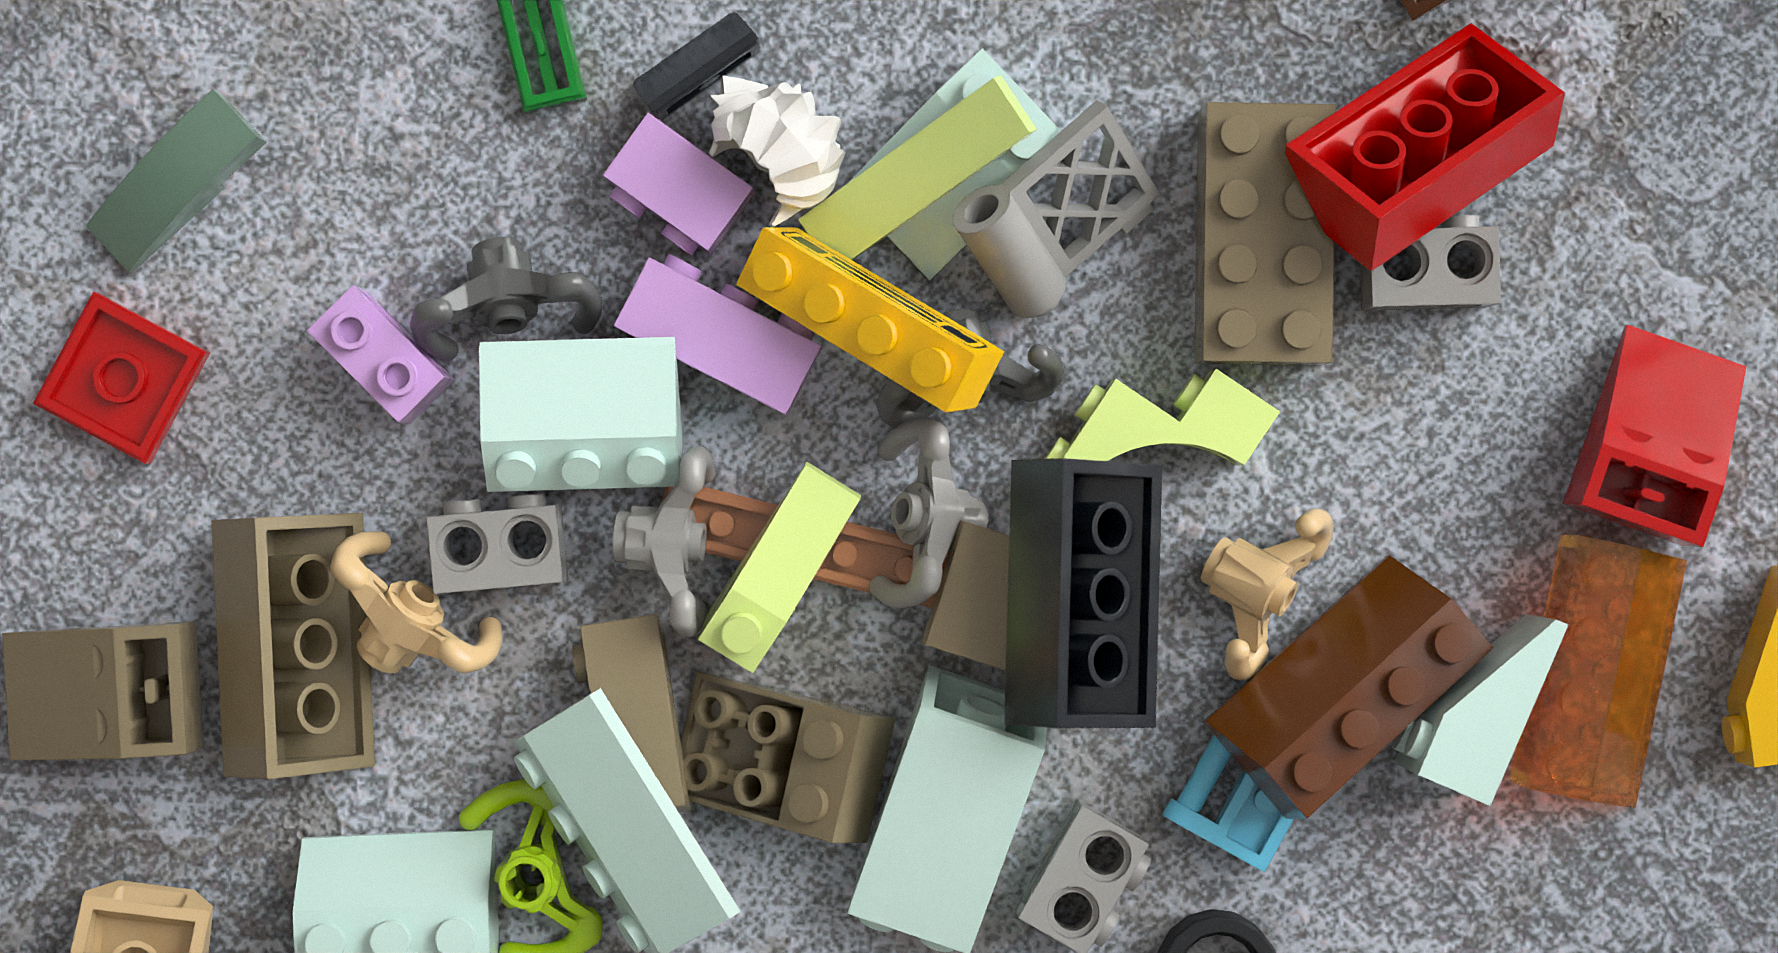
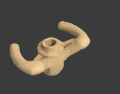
M1310 509L1298 517L1295 522V529L1301 537L1266 549H1261L1240 537L1236 542L1224 537L1217 543L1208 557L1201 574V582L1210 586V594L1232 605L1239 639H1233L1228 642L1225 651L1224 664L1227 674L1231 678L1241 681L1247 680L1254 676L1265 663L1269 652L1266 642L1268 640L1267 626L1271 614L1274 613L1281 617L1286 612L1298 589V583L1292 580V577L1312 561L1322 558L1331 543L1334 523L1326 510Z
M386 532L357 533L344 539L334 550L330 565L332 575L340 584L352 592L367 614V618L359 628L362 636L357 642V650L369 665L385 673H397L403 666L410 667L418 655L423 654L440 659L449 668L464 674L481 670L495 660L502 646V626L497 618L487 617L481 620L478 625L479 639L477 644L470 645L440 626L443 621L444 612L440 606L438 595L433 594L431 587L416 580L408 582L400 580L388 586L359 559L361 557L385 554L390 549L391 539Z

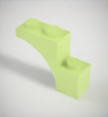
M1218 369L1208 371L1203 379L1195 373L1191 376L1173 404L1181 410L1177 419L1119 380L1114 379L1110 381L1106 389L1097 384L1091 388L1074 414L1083 423L1070 442L1059 437L1044 459L1069 458L1109 461L1120 454L1140 447L1157 444H1175L1208 451L1236 466L1245 465L1280 411Z

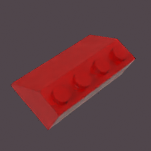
M1470 23L1286 144L1285 155L1325 235L1372 272L1552 148L1556 138L1565 92Z

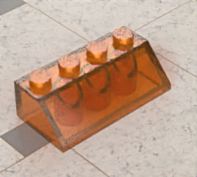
M1561 534L1544 617L1559 620L1568 624V627L1517 743L1509 781L1531 790L1589 802L1636 808L1687 560L1581 535Z

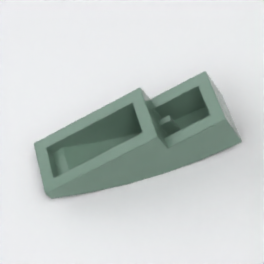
M212 89L126 175L86 224V227L129 273H133L225 189L222 183L267 142L223 94Z

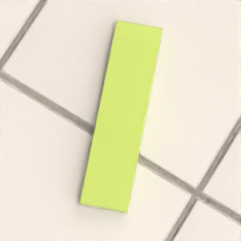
M1001 75L994 77L798 220L807 234L853 261L1037 129Z

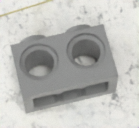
M1476 215L1451 216L1441 223V228H1434L1406 247L1404 251L1408 253L1411 259L1412 268L1409 276L1404 281L1390 277L1385 271L1383 264L1371 272L1360 263L1362 311L1481 308L1501 303L1499 226L1479 227V216ZM1453 245L1466 247L1474 257V270L1468 279L1455 276L1448 267L1447 256Z
M545 493L506 497L507 510L482 512L481 499L443 502L444 515L427 517L433 594L568 581L562 505L546 506ZM526 521H532L540 525L546 535L545 548L535 558L521 555L514 545V533L518 526ZM462 527L473 529L479 535L482 542L481 553L471 564L458 561L453 556L450 548L453 534Z
M1077 799L1015 908L1018 918L1078 953H1088L1093 943L1102 947L1118 921L1119 913L1112 909L1124 888L1134 891L1150 865L1151 858L1144 854L1149 843L1141 835ZM1107 836L1117 840L1120 848L1119 856L1111 866L1095 868L1087 863L1086 850L1094 839ZM1075 892L1085 896L1088 899V909L1081 920L1075 923H1064L1055 918L1054 906L1062 895Z

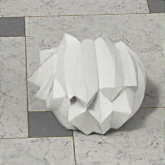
M723 76L720 85L721 94L711 95L717 108L713 110L715 118L711 128L714 140L709 154L715 157L727 149H742L748 154L757 169L769 173L775 192L779 193L776 200L781 203L769 223L771 227H775L803 208H811L823 201L834 189L839 174V167L846 153L835 142L841 125L840 117L817 116L815 114V102L812 93H801L800 83L791 87L788 83L783 82L768 87L767 85L744 79Z

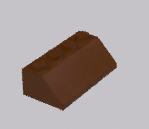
M1389 555L1383 558L1211 713L1203 723L1286 819H1307L1490 652L1493 646L1449 596Z

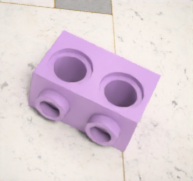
M352 285L307 330L398 423L411 424L455 380L430 354L425 352L415 342L414 338L366 290Z

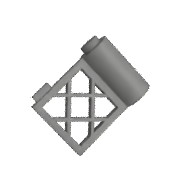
M1096 100L1000 185H987L974 190L964 197L953 213L952 224L1012 313L1020 318L1040 317L1048 314L1058 305L1066 289L1065 278L1119 230L1127 234L1154 210L1150 203L1160 193L1108 106ZM1100 128L1104 139L1098 162L1078 161L1083 141ZM1045 174H1057L1051 203H1033L1026 191ZM1075 174L1095 175L1088 204H1068ZM1112 175H1128L1135 188L1118 203L1105 204ZM1084 217L1080 236L1063 250L1059 244L1064 218Z

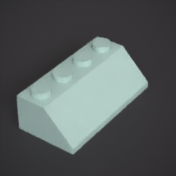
M601 688L573 703L513 741L520 751L518 755L514 756V761L520 773L533 789L541 786L554 806L553 809L548 811L552 824L566 843L577 842L588 860V863L582 866L587 880L601 898L604 899L610 895L623 916L617 920V926L626 942L636 953L642 950L646 953H669L741 912Z

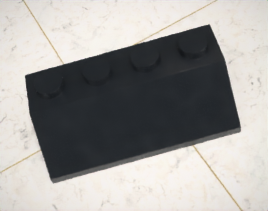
M1069 458L1011 460L1004 724L1045 728H1156L1162 465Z

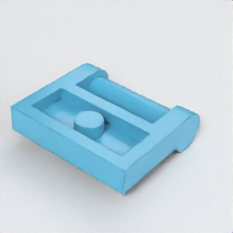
M1213 734L1178 800L1176 801L1171 798L1162 815L1265 872L1294 819H1286L1244 770L1215 822L1199 814L1231 756Z

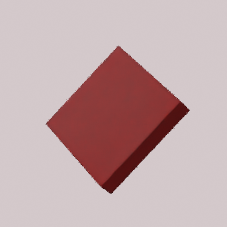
M93 291L33 404L140 462L151 464L206 363L210 352L112 299Z

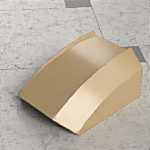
M122 880L86 890L83 894L70 953H209L213 906L194 889Z

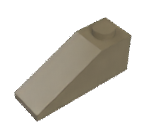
M657 614L580 626L583 644L572 646L573 662L578 683L588 682L591 693L601 688L678 813L691 811L662 621Z

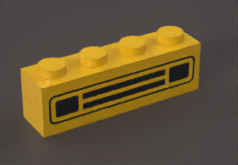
M763 227L736 283L740 288L944 412L976 408L1005 352L797 227Z

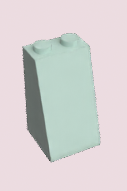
M932 665L928 666L851 895L847 914L858 917L867 927L882 932L897 930L918 937L924 945L940 952H952L954 950L962 953L971 952L1046 745L1047 728L1004 724L1005 690Z

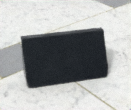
M730 13L638 77L633 82V86L655 118L662 121L717 83L723 76H727L757 55L761 48L759 38L737 13Z

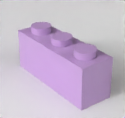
M668 254L664 264L649 257L614 327L634 338L675 337L677 360L788 416L822 350L821 345L811 341L814 332L783 313L777 323L754 311L759 300L725 283L721 293H718L698 283L702 271L675 256Z

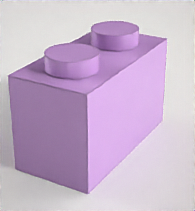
M650 113L646 114L603 174L605 179L615 186L609 195L613 201L639 219L647 209L667 224L660 234L690 256L693 255L698 247L712 255L755 195L753 187Z

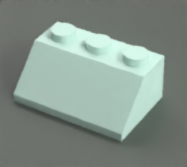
M675 337L480 342V442L487 492L674 487L678 482L682 460L683 434Z
M476 829L470 831L453 830L302 838L293 904L294 953H498L500 948L497 883L494 881L496 872L495 830Z

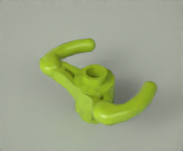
M523 778L501 783L480 794L459 814V823L465 830H476L494 813L510 805L525 802L533 807L520 845L511 850L496 869L494 881L499 885L501 892L500 901L509 909L516 907L526 910L529 914L541 911L569 929L568 934L564 938L549 943L526 944L514 941L505 942L500 946L498 953H585L595 946L602 937V916L595 908L587 906L572 894L555 837L556 829L548 815V811L553 809L554 806L543 788L539 786L533 789ZM543 825L544 828L540 836L541 842H534L539 826ZM525 864L532 865L531 871H534L536 868L541 871L544 879L539 884H531L525 880L522 873ZM556 895L562 907L552 901Z

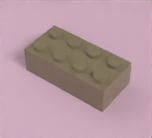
M1206 102L1198 111L1194 364L1322 366L1332 363L1334 241L1325 235L1285 155L1286 144L1335 113L1336 104Z

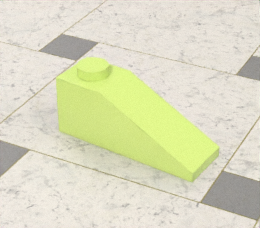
M806 462L708 611L698 640L754 673L789 620L858 504L861 495Z

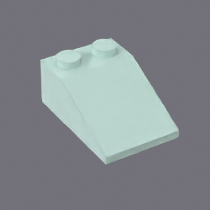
M983 48L951 77L850 180L852 181L988 81L1000 75L1003 77L1037 130L887 236L929 281L967 246L952 224L953 213L964 197L984 186L1000 185L1061 132Z
M1529 614L1522 617L1491 644L1493 649L1393 740L1392 748L1399 751L1394 763L1419 776L1491 806L1568 624L1556 619Z

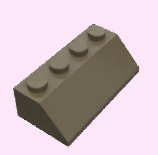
M363 513L211 520L223 776L268 780L375 766L370 665L360 656L357 650V642L362 636L359 628L367 618V614L352 592L340 584L330 570L334 550L349 536L364 532ZM365 556L359 558L365 565Z

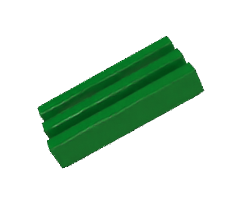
M497 0L525 114L538 112V109L546 107L555 108L563 106V103L571 101L580 102L587 100L564 0H549L570 86L563 89L558 88L538 0H524L546 93L534 95L512 0Z

